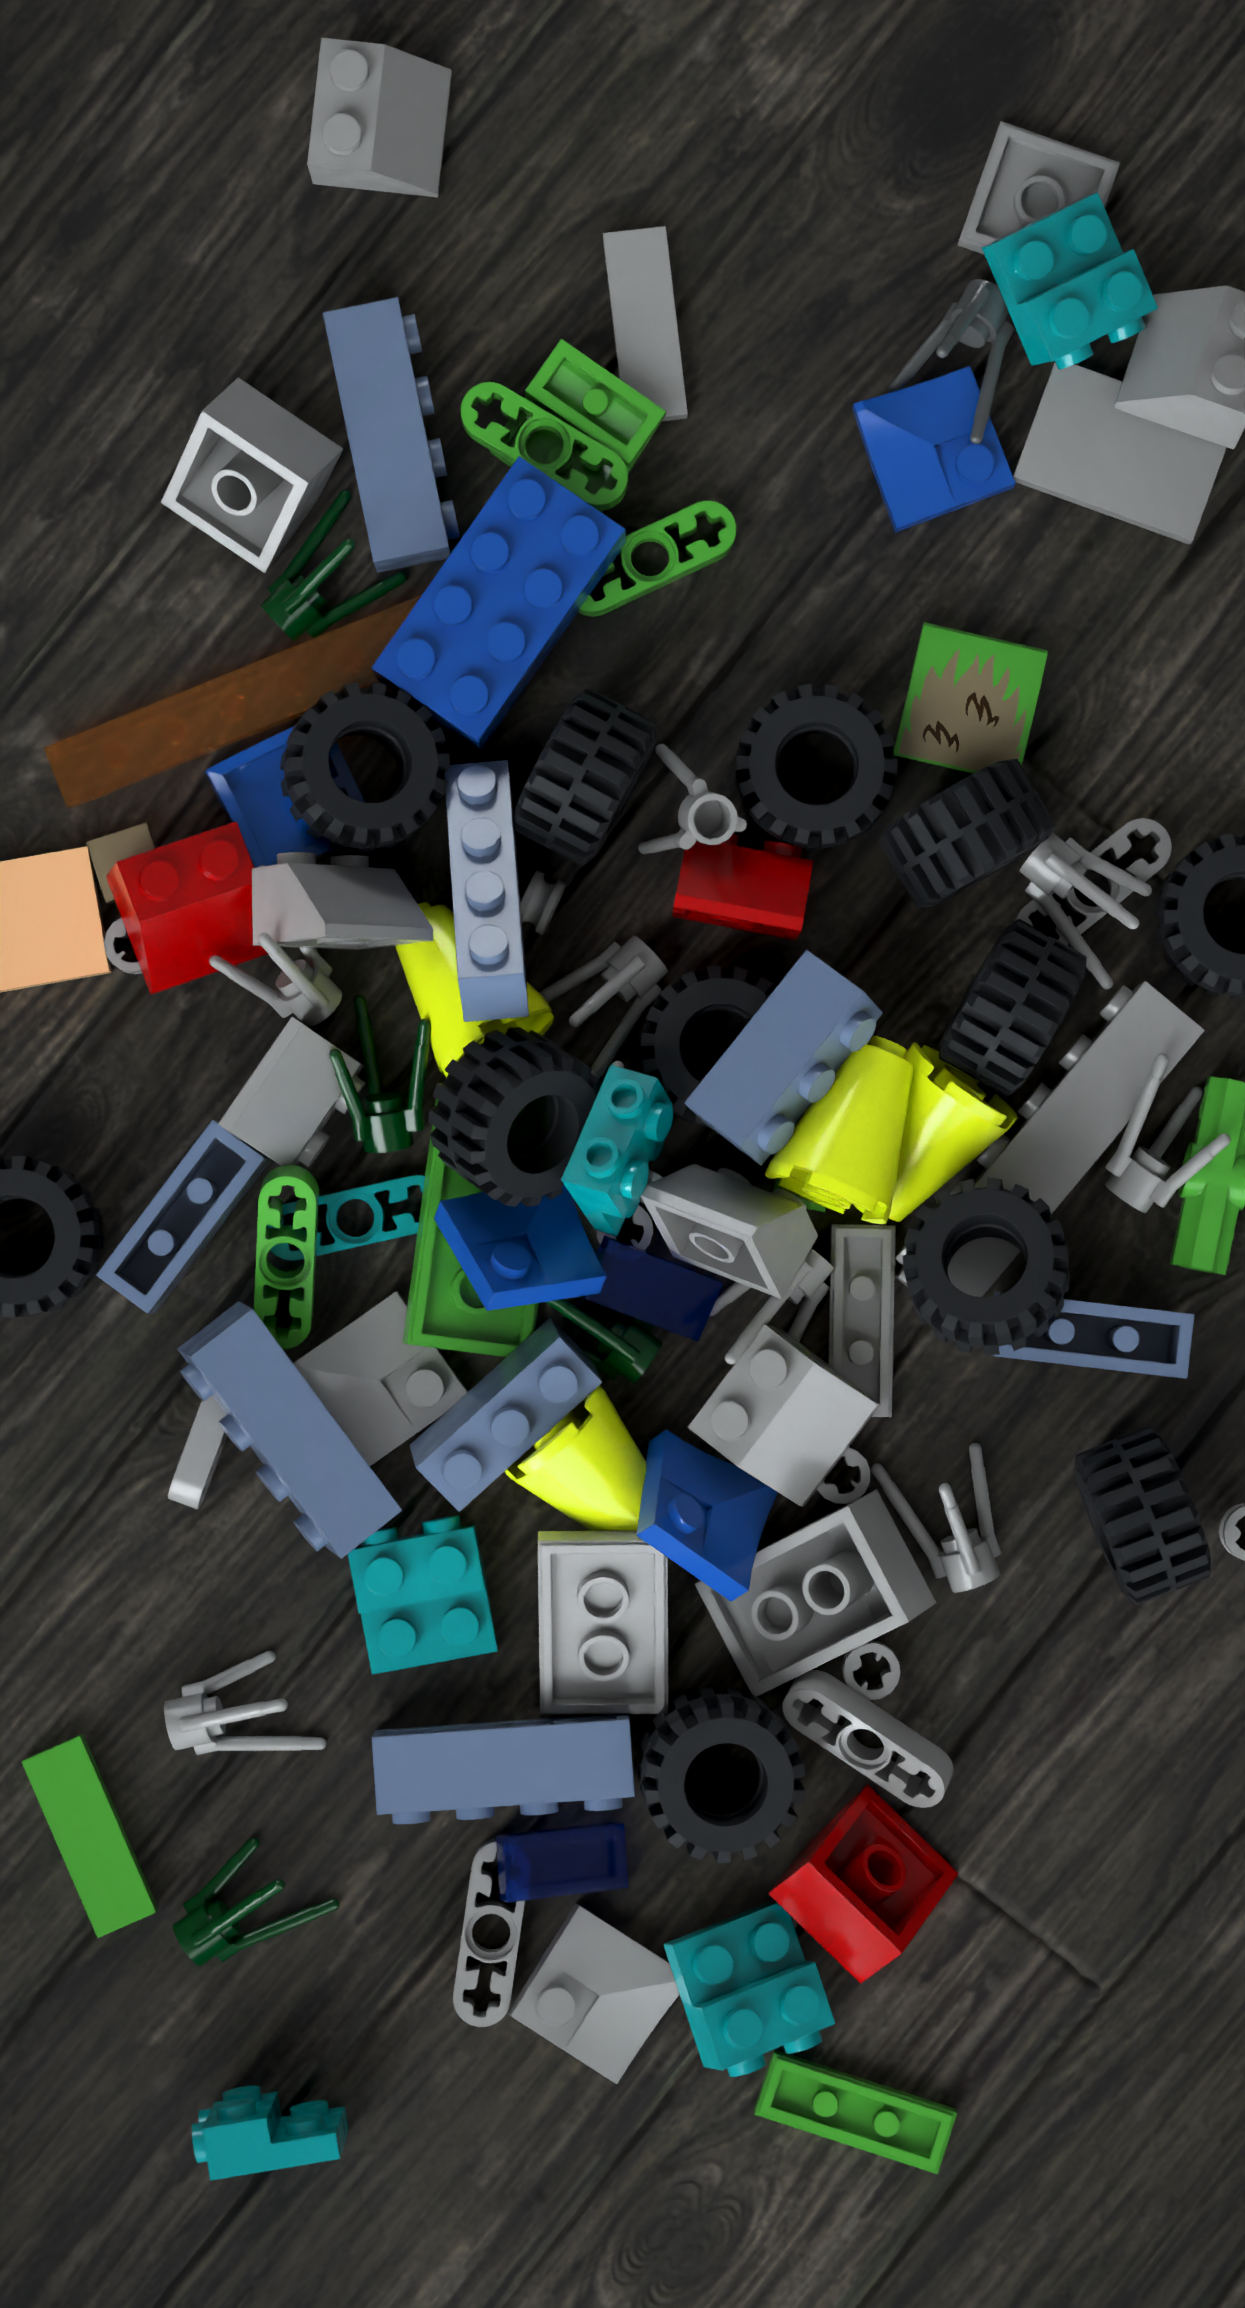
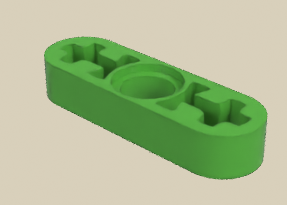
M495 382L480 383L471 388L464 396L461 404L462 423L466 433L477 443L512 464L520 456L598 511L613 508L625 496L628 487V472L624 461L614 451L501 384ZM494 399L501 401V415L515 425H518L521 413L530 417L520 427L514 447L504 443L511 437L509 429L496 422H491L486 429L478 426L479 414L474 409L478 403L489 406ZM539 430H551L558 434L563 441L564 446L558 459L548 464L535 462L526 452L527 440L533 433ZM575 446L585 450L579 456V463L590 470L598 471L603 464L611 467L610 480L616 485L612 491L602 487L597 491L596 495L587 491L588 478L574 468L571 470L569 480L558 476L569 466Z
M701 501L627 535L626 543L618 555H621L625 576L634 586L622 590L619 577L603 586L604 598L602 600L594 602L593 598L589 595L578 613L590 617L604 615L723 559L733 548L736 537V523L732 513L718 502ZM706 516L710 524L718 522L723 524L725 528L718 532L717 546L709 548L705 540H698L685 547V552L691 559L684 563L679 562L677 545L667 531L678 528L679 539L682 540L697 531L696 520L700 517ZM656 542L665 548L669 556V562L664 571L655 576H645L633 567L631 561L632 553L640 544ZM611 563L603 576L615 571L613 563Z
M283 1165L270 1171L262 1183L258 1199L254 1312L282 1349L296 1347L307 1338L314 1314L319 1187L316 1179L309 1171L296 1165ZM285 1185L295 1187L296 1197L306 1198L299 1199L296 1203L293 1225H281L283 1201L279 1197H272L280 1195L282 1187ZM280 1243L293 1244L301 1250L305 1262L297 1270L281 1271L271 1264L268 1258L269 1250ZM280 1290H291L289 1312L290 1316L295 1318L292 1319L288 1328L279 1327L277 1317L273 1316L277 1310Z

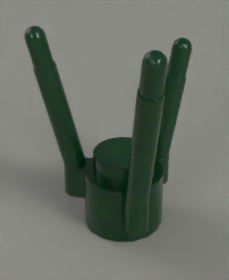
M344 489L339 493L283 574L267 588L271 595L260 604L264 611L294 642L306 631L315 640L330 625L379 599L407 581V574L405 572H397L322 614L319 612L327 604V601L317 592L316 588L355 548V541L351 538L345 539L306 579L302 575L299 576V574L351 500L352 493L348 489Z
M358 995L354 998V1008L369 1095L363 1098L364 1108L341 1051L338 1049L331 1050L329 1058L352 1118L355 1141H363L364 1151L369 1153H387L403 1150L414 1144L412 1131L425 1129L422 1103L430 1046L431 1023L428 1019H421L419 1021L408 1104L402 1103L401 1093L383 1092L366 999L364 996Z
M608 1275L601 1290L628 1320L627 1324L616 1318L609 1328H606L564 1299L546 1302L559 1311L560 1314L599 1340L595 1349L603 1355L581 1345L578 1346L593 1361L597 1369L613 1380L620 1374L634 1384L646 1371L663 1344L662 1341L650 1333L655 1323L633 1306Z
M251 1837L199 1893L183 1903L187 1915L172 1925L175 1937L184 1952L196 1965L201 1967L215 1956L224 1962L242 1949L318 1919L320 1916L337 1910L340 1902L336 1898H331L234 1937L240 1932L239 1920L269 1901L270 1898L285 1888V1882L282 1879H275L231 1909L221 1900H217L211 1905L212 1899L259 1847L260 1842L258 1838Z

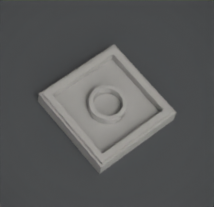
M1001 121L958 246L984 254L981 247L1087 195L1097 192L1105 208L1120 162Z

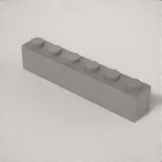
M1144 981L1137 985L1133 991L1123 985L1099 1013L1107 1020L1102 1029L1092 1040L1082 1034L1058 1063L1066 1069V1072L1056 1084L1049 1089L1045 1084L1041 1083L1017 1112L1025 1118V1121L1010 1138L1003 1134L978 1157L976 1161L985 1168L974 1180L975 1188L987 1187L988 1178L1002 1179L1003 1189L1012 1191L1015 1184H1019L1029 1189L1030 1199L1034 1202L1041 1198L1050 1207L1052 1214L1129 1122L1157 1055L1165 1053L1169 1058L1161 1078L1162 1082L1205 1030L1148 982ZM961 1181L950 1190L949 1193L951 1195L961 1192ZM983 1237L972 1240L963 1245L952 1257L948 1266L949 1279L962 1292L975 1297H983L1019 1254L1020 1250L1012 1243L1000 1238ZM905 1245L895 1257L902 1265L903 1255H906L907 1251ZM902 1267L894 1277L907 1287Z

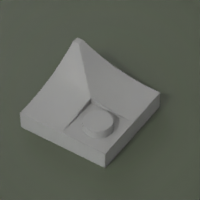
M398 1291L293 1363L369 1466L438 1419L468 1392L438 1348L402 1343L407 1304Z
M575 1903L507 2014L615 2084H618L650 2033L679 1996V1991L670 1963Z

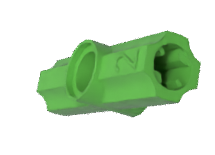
M1209 1076L1207 1077L1199 1109L1194 1142L1191 1141L1187 1147L1183 1165L1220 1134H1228L1231 1141L1214 1159L1178 1189V1196L1183 1199L1169 1264L1201 1272L1226 1275L1227 1266L1230 1261L1232 1241L1235 1236L1234 1231L1238 1211L1243 1210L1245 1207V1082Z

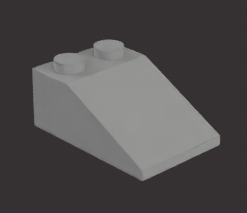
M877 1489L756 1551L749 1591L732 1602L702 1581L695 1584L751 1694L756 1697L908 1623L936 1604L929 1587Z

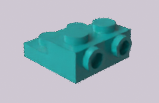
M1098 192L1087 195L981 247L1031 366L1055 361L1058 370L1077 364L1094 354L1089 344L1090 342L1106 334L1111 343L1131 337L1146 328L1142 316L1158 309L1134 249L1122 251Z
M610 1065L561 1181L594 1230L618 1236L625 1218H630L639 1205L641 1195L648 1181L649 1161L656 1160L662 1151L665 1138L670 1131L673 1121V1104L658 1078Z
M459 1515L422 1522L423 1534L398 1538L397 1527L378 1529L363 1541L361 1545H358L348 1553L358 1613H361L372 1675L498 1651L476 1524L461 1526Z
M775 1900L663 1944L703 2067L722 2071L727 2069L730 2077L746 2075L766 2065L764 2053L780 2046H784L787 2054L812 2048L822 2042L819 2030L835 2024L816 1963L805 1961L791 1916Z
M256 2085L238 2087L223 2092V2101L215 2102L210 2109L199 2110V2123L192 2124V2142L197 2163L207 2162L210 2181L340 2159L349 2133L345 2106L329 2109L328 2101L326 2100L310 2101L292 2106L290 2108L291 2115L282 2117L278 2091L261 2094L260 2086Z

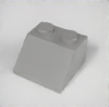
M321 38L307 161L313 184L438 198L452 70L385 44Z
M1225 285L1154 294L1153 297L1158 309L1144 316L1143 320L1146 328L1138 333L1114 408L1234 450L1245 429V292Z
M237 378L202 410L161 503L266 573L322 494L343 448L240 378Z
M315 853L277 854V865L252 868L253 946H261L257 938L260 933L264 932L269 934L280 947L363 950L433 941V927L396 870L369 867L368 856L330 857L331 865L316 864Z
M291 1017L218 1125L281 1166H297L301 1162L310 1167L330 1138V1135L322 1131L331 1115L336 1109L344 1115L349 1111L329 1058L331 1050L340 1049ZM341 1051L359 1096L366 1085L364 1081L358 1078L364 1066Z
M692 1164L647 1184L641 1195L674 1258L779 1299H783L818 1238V1234L806 1211L807 1207L800 1198L783 1189L776 1188L770 1193L752 1186L743 1176L727 1168H719L715 1172Z
M764 1324L754 1342L734 1364L688 1428L737 1467L799 1506L804 1507L880 1404L783 1329Z

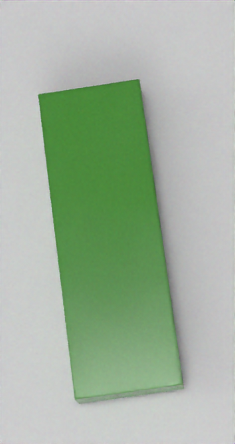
M80 1734L21 1761L97 1938L156 1913L159 1908L84 1735Z
M773 2049L754 2108V2115L938 2174L957 2111L955 2108Z

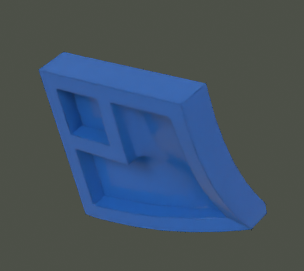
M971 366L853 404L852 409L895 533L1013 489L1016 484L990 416L986 423L982 441L979 444H974L970 440L980 394Z
M295 726L205 770V775L230 823L237 821L254 868L261 865H277V854L315 853L316 858L336 850L330 848L331 841L321 836L318 840H315L306 833L310 826L302 818L296 822L289 811L293 805L290 796L283 797L280 784L284 779V770H280L281 756L286 750V741ZM336 742L329 753L328 761L331 776L344 794L354 800L365 803Z
M565 1185L562 1186V1194L552 1200L543 1195L539 1205L529 1207L521 1202L516 1207L504 1205L499 1200L492 1199L484 1192L440 1200L434 1220L487 1311L587 1296L601 1292L607 1275L587 1238L573 1197Z
M666 1429L649 1441L646 1475L643 1483L636 1536L732 1602L749 1591L751 1573L759 1540L778 1492L736 1465L699 1450Z

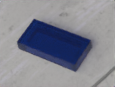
M604 1235L596 1257L607 1277L599 1294L583 1297L589 1301L698 1342L723 1283L715 1277Z
M613 1821L496 1835L500 1900L509 1903L629 1888L624 1823Z

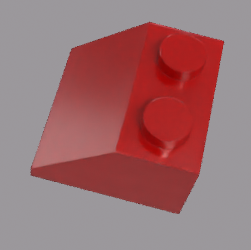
M237 821L117 861L106 875L150 995L219 972L209 963L212 955H219L236 966L268 955L262 946H253L252 868L254 866Z
M732 834L728 840L721 844L707 845L696 841L690 849L684 850L672 917L797 941L802 931L813 867V860L800 858L802 848L780 842L764 841L763 851L738 846L739 836Z
M867 1784L804 1847L768 1894L861 1984L904 1952L959 1873Z

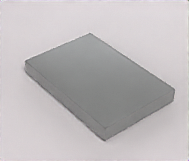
M1054 362L1015 469L1014 481L1190 545L1195 537L1227 447L1115 409L1114 405L1122 381L1075 364L1058 370Z
M538 1531L540 1715L658 1714L661 1710L668 1714V1557L636 1536L637 1531Z

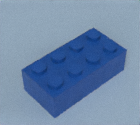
M518 456L372 666L376 679L382 684H387L386 686L395 693L401 689L412 695L409 700L411 704L419 709L425 705L433 714V719L482 751L574 619L583 603L599 583L608 567L626 543L625 528Z

